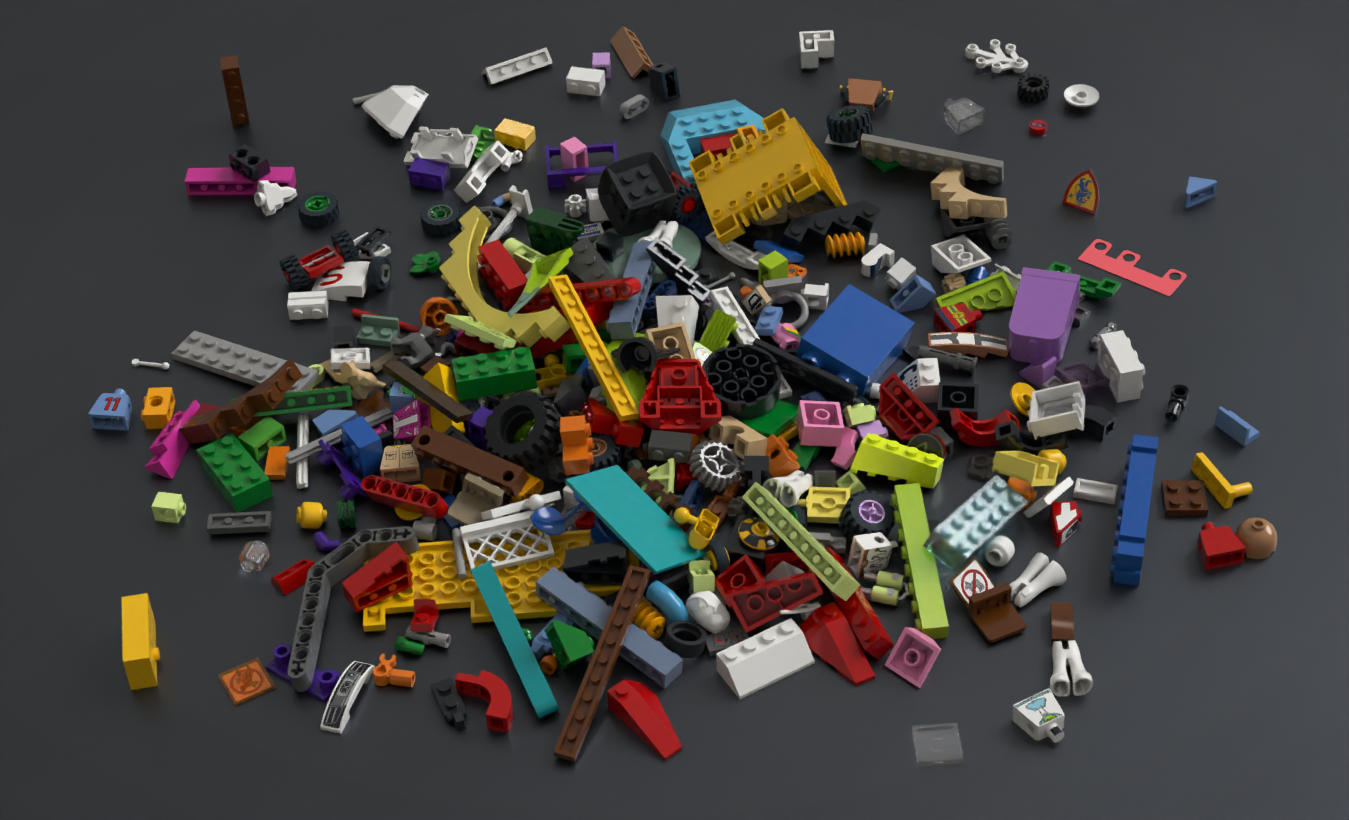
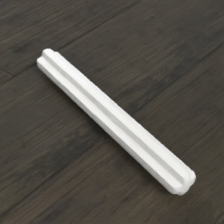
M300 414L298 416L297 448L309 443V419L307 414ZM308 457L297 462L296 484L298 489H306L308 487Z

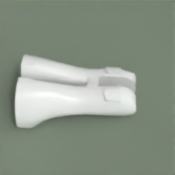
M659 221L653 232L647 237L640 238L638 242L654 241L657 238L672 249V242L678 231V223L676 221H669L666 224V221Z
M796 470L786 477L767 479L762 487L768 490L776 499L779 497L783 506L791 507L797 504L802 493L815 485V478L810 474L804 475L803 471Z
M1037 553L1031 559L1024 572L1010 584L1012 588L1011 601L1014 600V604L1021 608L1047 588L1062 585L1066 581V574L1063 568L1054 560L1049 564V558L1045 554Z
M1061 641L1053 642V673L1050 678L1052 693L1056 696H1069L1070 682L1066 666H1069L1074 695H1085L1092 689L1093 680L1083 666L1076 641H1068L1067 649L1062 648Z

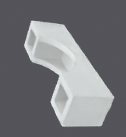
M497 140L484 150L454 191L466 203L479 195L486 185L485 180L504 162L510 152Z

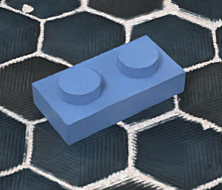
M763 307L755 326L757 335H775L783 315L782 307Z

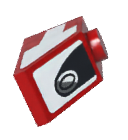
M1076 501L1051 503L1050 522L1055 547H1060L1078 531V522H1082V511L1077 508Z

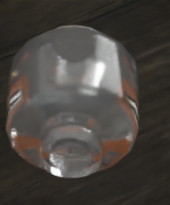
M259 540L247 542L238 557L241 567L248 572L262 570L270 557L268 546Z

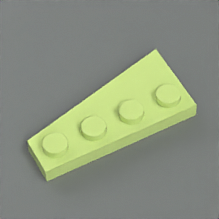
M446 314L444 322L451 324L450 327L455 330H465L466 335L472 337L479 336L480 341L495 343L494 347L505 350L506 347H515L516 340L503 333L495 332V329L483 326L484 324L479 321H473L474 318L470 316Z

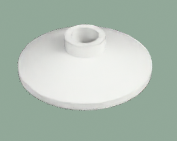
M1077 84L1065 90L1064 99L1073 106L1088 107L1094 105L1099 100V93L1089 85Z

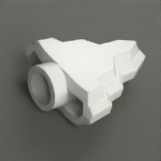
M268 180L258 181V192L254 194V201L258 207L262 208L263 213L269 216L276 214V210L282 208L284 203L293 200L297 196V192L294 188L288 186L280 187L277 183H270Z

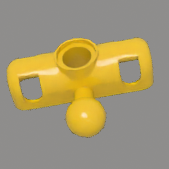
M549 354L545 357V368L535 369L536 373L541 374V380L537 381V387L540 390L543 388L553 389L554 387H560L562 379L575 375L571 373L566 374L564 365L559 364V358L554 354Z
M683 507L676 509L674 512V519L677 523L684 524L687 522L694 525L689 532V545L696 550L706 547L714 534L719 518L707 509H703L698 517L690 515L689 510Z

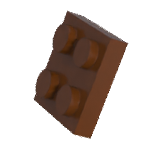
M1162 480L1161 489L1165 516H1208L1204 480Z

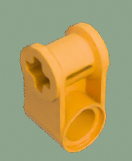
M527 473L528 481L517 498L510 495L509 504L529 499L534 494H540L544 481Z

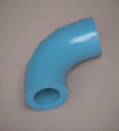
M654 581L649 586L646 598L664 612L669 623L682 620L691 622L687 608L674 591L659 581Z

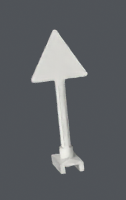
M511 186L509 193L512 207L485 244L498 240L516 216L526 218L533 212L528 190L525 189L521 193L517 191L516 186Z

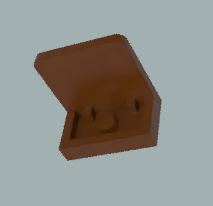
M1008 583L995 586L992 589L969 597L968 615L990 643L1026 630L1025 621L1010 603L1012 588Z

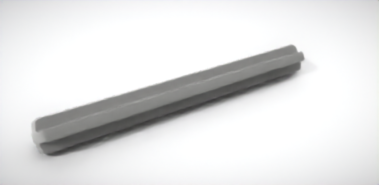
M385 408L364 419L371 427H374L391 419L393 414L391 409ZM339 429L285 454L286 462L291 465L322 451L323 449L318 443L320 439L331 446L341 442L340 434H342V430Z

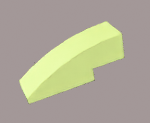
M707 556L683 565L690 571V574L686 576L693 593L701 591L715 592V575L710 569V560Z

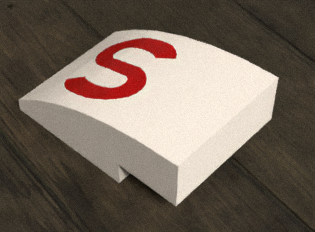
M345 262L335 269H329L317 277L312 291H327L328 300L346 301L348 296L364 297L369 285L367 274L370 262Z

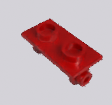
M794 551L765 555L766 575L782 561L803 571L808 570L806 563Z

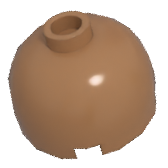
M1257 517L1248 518L1240 523L1236 529L1235 535L1246 548V557L1250 559H1264L1269 557L1273 551L1275 552L1277 532L1269 521Z

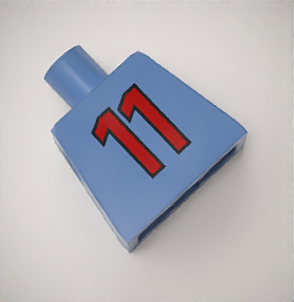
M120 388L116 389L114 393L101 394L88 413L92 428L128 431L132 413L130 398L125 390Z

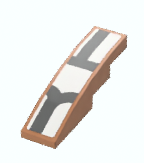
M969 332L927 334L928 347L948 353L957 354L960 352L964 356L968 353L985 358L987 353L1006 357L1009 353L1008 342L1005 338Z

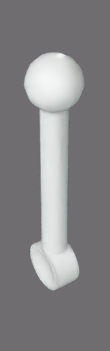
M139 359L132 360L134 367L144 365L162 367L164 370L169 368L167 362L161 364L139 361Z

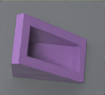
M1053 356L1031 363L1021 370L1019 374L1041 388L1043 383L1055 375L1057 359Z

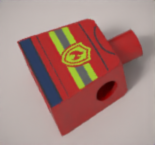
M963 303L934 309L933 323L940 332L975 333L976 322L982 320V313L979 309L970 311Z

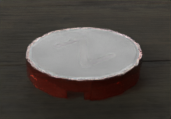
M927 431L915 434L906 445L926 453L935 454L943 459L946 456V447L942 439L938 435Z

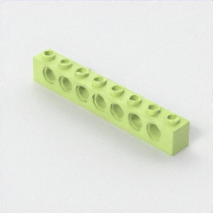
M755 482L742 498L832 592L847 601L860 584L768 490Z

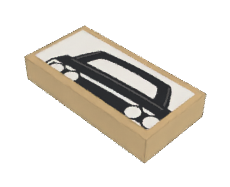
M759 285L741 302L750 315L753 316L771 301V298L762 285Z

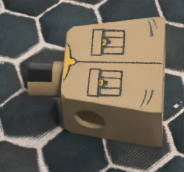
M396 440L394 446L384 448L380 466L382 478L397 482L421 480L418 459L414 454L415 451L411 444H406L404 440Z

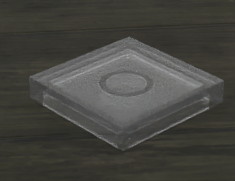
M957 723L912 726L918 766L963 763Z

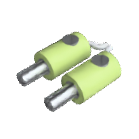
M880 570L878 574L864 572L863 579L876 581V586L874 585L873 589L860 587L864 595L871 597V601L897 606L899 600H903L909 595L908 584L904 582L905 575ZM903 586H905V590L907 592L904 593L902 597H899L900 591H902Z

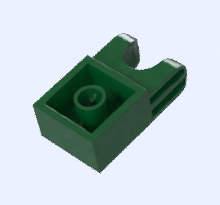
M537 207L525 218L531 248L549 254L570 248L579 241L577 237L585 231L584 224L581 221L568 218L566 214Z

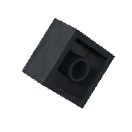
M939 382L937 418L940 423L937 427L953 428L950 411L954 408L959 409L973 420L978 419L979 384Z

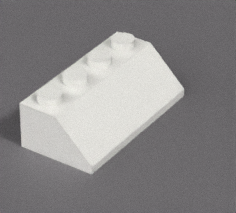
M791 618L716 653L717 671L739 699L815 663L802 630Z

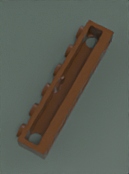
M423 425L411 443L415 451L414 454L422 460L426 458L438 467L444 466L454 474L460 473L466 476L470 473L478 476L482 480L504 490L505 496L511 495L517 498L529 479L523 467ZM506 476L508 478H511L512 480L504 481L503 477Z

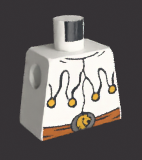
M880 532L853 536L847 566L857 579L863 578L864 572L875 573L888 566L890 554L898 552V544L894 540L888 541L883 533Z

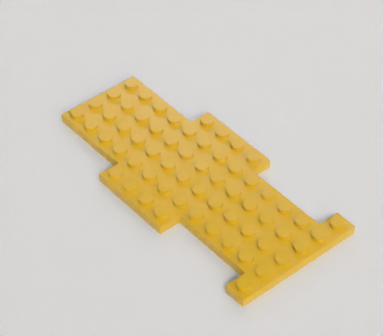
M536 528L532 529L530 533L539 537L542 532ZM591 529L565 531L556 536L549 535L555 554L553 557L494 570L517 619L553 617L557 614L555 608L536 595V581L553 567L563 572V563L567 549L594 545L595 543L590 537ZM514 533L511 534L510 538L519 541L522 534ZM498 537L492 538L489 542L498 546L502 539ZM526 537L522 544L532 547L535 540ZM453 541L419 543V549L415 553L407 555L413 586L363 609L364 632L386 630V614L414 612V599H434L439 610L471 607V623L494 621L471 573L463 543L466 578L463 580L458 579ZM506 541L502 549L511 552L515 545ZM475 542L469 544V547L478 551L482 544ZM539 543L535 550L539 552L548 551V547ZM486 546L481 553L490 557L495 550ZM519 548L515 555L522 557L528 552ZM629 549L630 565L639 567V558ZM498 553L494 559L501 562L505 561L508 556ZM375 557L370 558L368 561H366V562L364 563V565H366L368 562H370V561H371L372 559H374ZM478 557L474 565L477 567L487 561ZM584 584V587L599 597L608 596L619 591L621 586Z

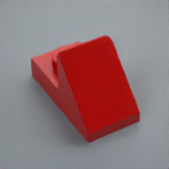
M414 599V616L410 623L411 631H433L439 617V609L434 599Z

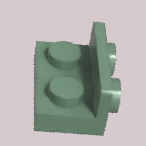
M362 314V326L356 337L357 343L390 347L392 338L394 336L399 337L400 326L398 318Z

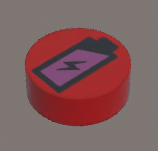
M1042 120L1031 121L1029 124L1030 133L1034 135L1045 134L1047 132V123Z

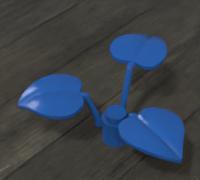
M573 492V496L579 504L566 517L562 518L559 511L547 506L538 508L530 516V520L542 533L556 536L564 533L565 525L563 523L581 506L587 512L593 511ZM595 514L594 524L596 527H593L590 531L592 541L595 544L620 540L604 522L599 524V517Z

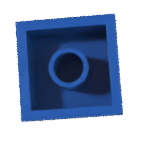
M363 416L342 424L340 438L345 447L343 448V453L346 459H350L354 469L360 471L364 477L379 471L383 457L381 438Z

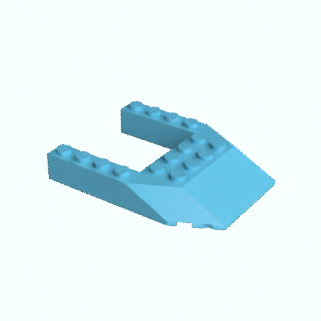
M730 100L668 112L660 138L674 172L693 187H697L688 162L694 159L693 154L701 153L700 139L729 134L736 135L737 128L754 125L757 132L761 129L764 133L766 131L761 121L764 119L737 100Z

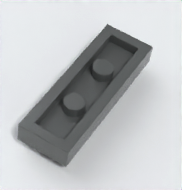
M271 511L209 514L207 523L208 535L270 532Z

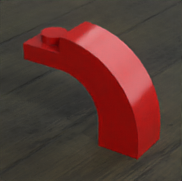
M957 408L950 411L951 425L957 430L959 439L972 446L998 445L995 426L1012 420L1015 421L1019 430L1022 431L1018 418L1007 409L991 419L982 421L969 418Z
M481 670L479 677L471 674L457 673L455 684L459 694L478 697L490 704L485 714L487 729L509 733L514 714L511 693L505 682L498 676Z

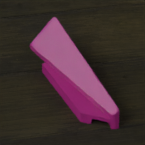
M197 400L192 401L186 411L182 412L180 410L175 413L150 446L149 450L154 456L145 465L147 470L169 479L174 478L189 446L179 428L190 417L194 416L200 408Z

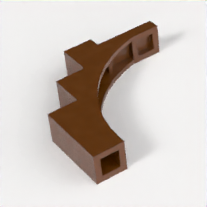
M287 360L273 375L249 392L217 409L190 417L179 430L189 444L218 440L230 427L246 425L258 412L273 410L284 399L283 395L303 375L293 360Z

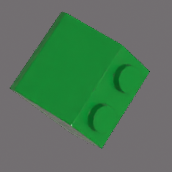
M557 620L551 622L544 630L562 670L585 661L594 652V642L583 630Z

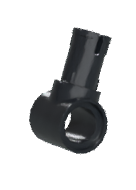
M1176 384L1171 388L1170 400L1168 402L1169 408L1165 414L1167 420L1170 421L1171 417H1173L1172 422L1177 421L1180 411L1187 408L1189 388L1187 386Z

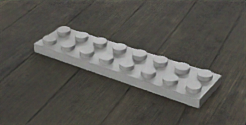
M863 133L861 136L862 156L870 160H874L875 157L886 163H892L894 160L905 167L914 166L921 170H934L937 173L943 172L947 167L964 168L965 177H970V179L976 181L980 179L987 180L991 184L1002 183L1004 179V161Z
M195 330L171 353L174 360L253 386L261 384L287 361ZM295 363L303 376L287 392L307 390L319 377L318 370Z

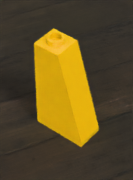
M437 363L423 378L459 403L451 368ZM415 394L417 400H419V401H421V402H424V403L430 405L429 403H427L426 401H424L422 398H420L419 396H417V395ZM430 405L431 426L434 430L444 434L453 425L462 434L465 433L463 422L455 423Z

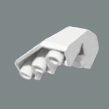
M393 85L366 100L361 107L379 125L389 131L392 137L402 139L429 94L415 86Z

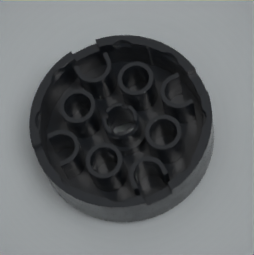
M736 344V347L725 348L724 346L712 352L702 365L709 384L714 388V394L721 402V416L730 415L739 420L756 418L770 411L779 399L781 371L777 365V360L762 348L748 344Z

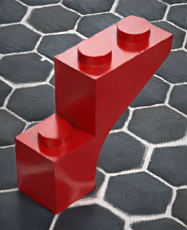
M588 398L586 404L582 405L581 413L585 415L586 423H590L591 432L611 435L616 444L640 447L644 433L641 421L627 420L620 422L615 412L594 398Z

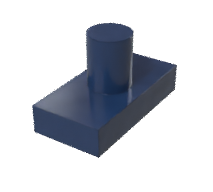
M691 480L684 495H674L679 498L677 503L681 506L685 503L694 511L692 513L694 516L704 497V492L699 480Z

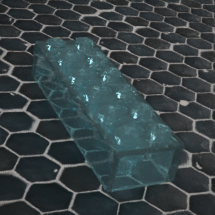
M996 475L936 527L923 546L956 574L995 536L999 535L1019 516L1028 501Z

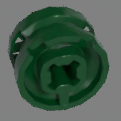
M354 499L348 500V502L337 501L339 529H345L346 526H350V528L357 527Z

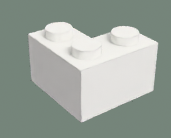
M833 30L799 32L801 68H818V58L834 57Z

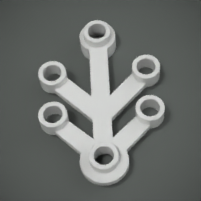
M996 39L990 41V49L995 54L980 50L976 44H969L966 47L965 56L969 59H976V67L978 68L992 65L991 71L994 73L1009 69L1022 73L1028 67V62L1017 55L1014 44H1007L1005 49L1006 54H1009L1011 58L1005 56L1000 48V41Z

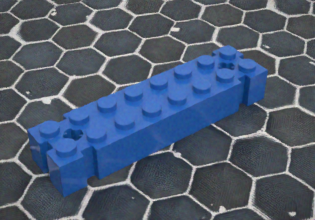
M1134 434L1133 442H1128L1127 454L1131 456H1126L1125 469H1129V471H1124L1123 483L1127 485H1122L1120 498H1124V501L1120 500L1118 511L1122 515H1118L1116 528H1120V530H1116L1114 543L1118 544V546H1113L1112 559H1116V561H1111L1110 573L1114 574V583L1139 586L1158 437Z

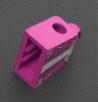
M419 400L406 405L394 413L393 426L389 427L387 431L390 430L395 440H404L406 444H411L423 425L431 428L430 405Z

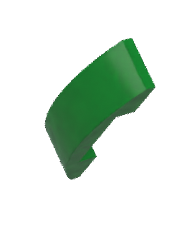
M1056 261L1047 269L1048 271L1074 274L1071 273V266ZM1080 275V291L1085 293L1087 297H1112L1122 286L1121 282L1105 277L1099 282Z

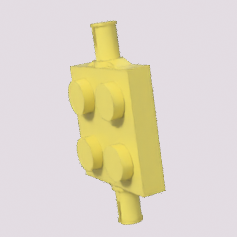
M810 487L806 499H799L796 505L806 508L807 522L840 523L839 516L850 498V488Z

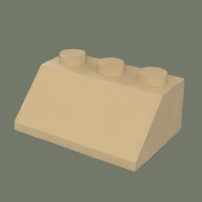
M684 322L646 330L644 337L651 340L657 349L680 348V351L674 353V355L658 359H696Z

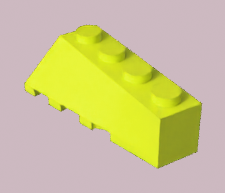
M868 433L860 443L850 472L866 471L868 476L873 477L876 474L886 475L888 480L905 479L907 484L920 483L922 487L933 489L940 480L944 459L935 454L920 451L915 447H908L899 444L897 441H890L881 438L877 434Z

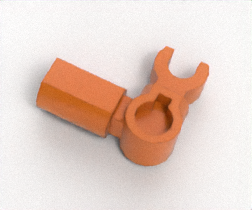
M381 654L379 657L380 663L373 669L375 684L377 686H385L390 683L395 686L413 688L415 672L392 669L397 664L396 656L393 655L390 660H386L385 654Z

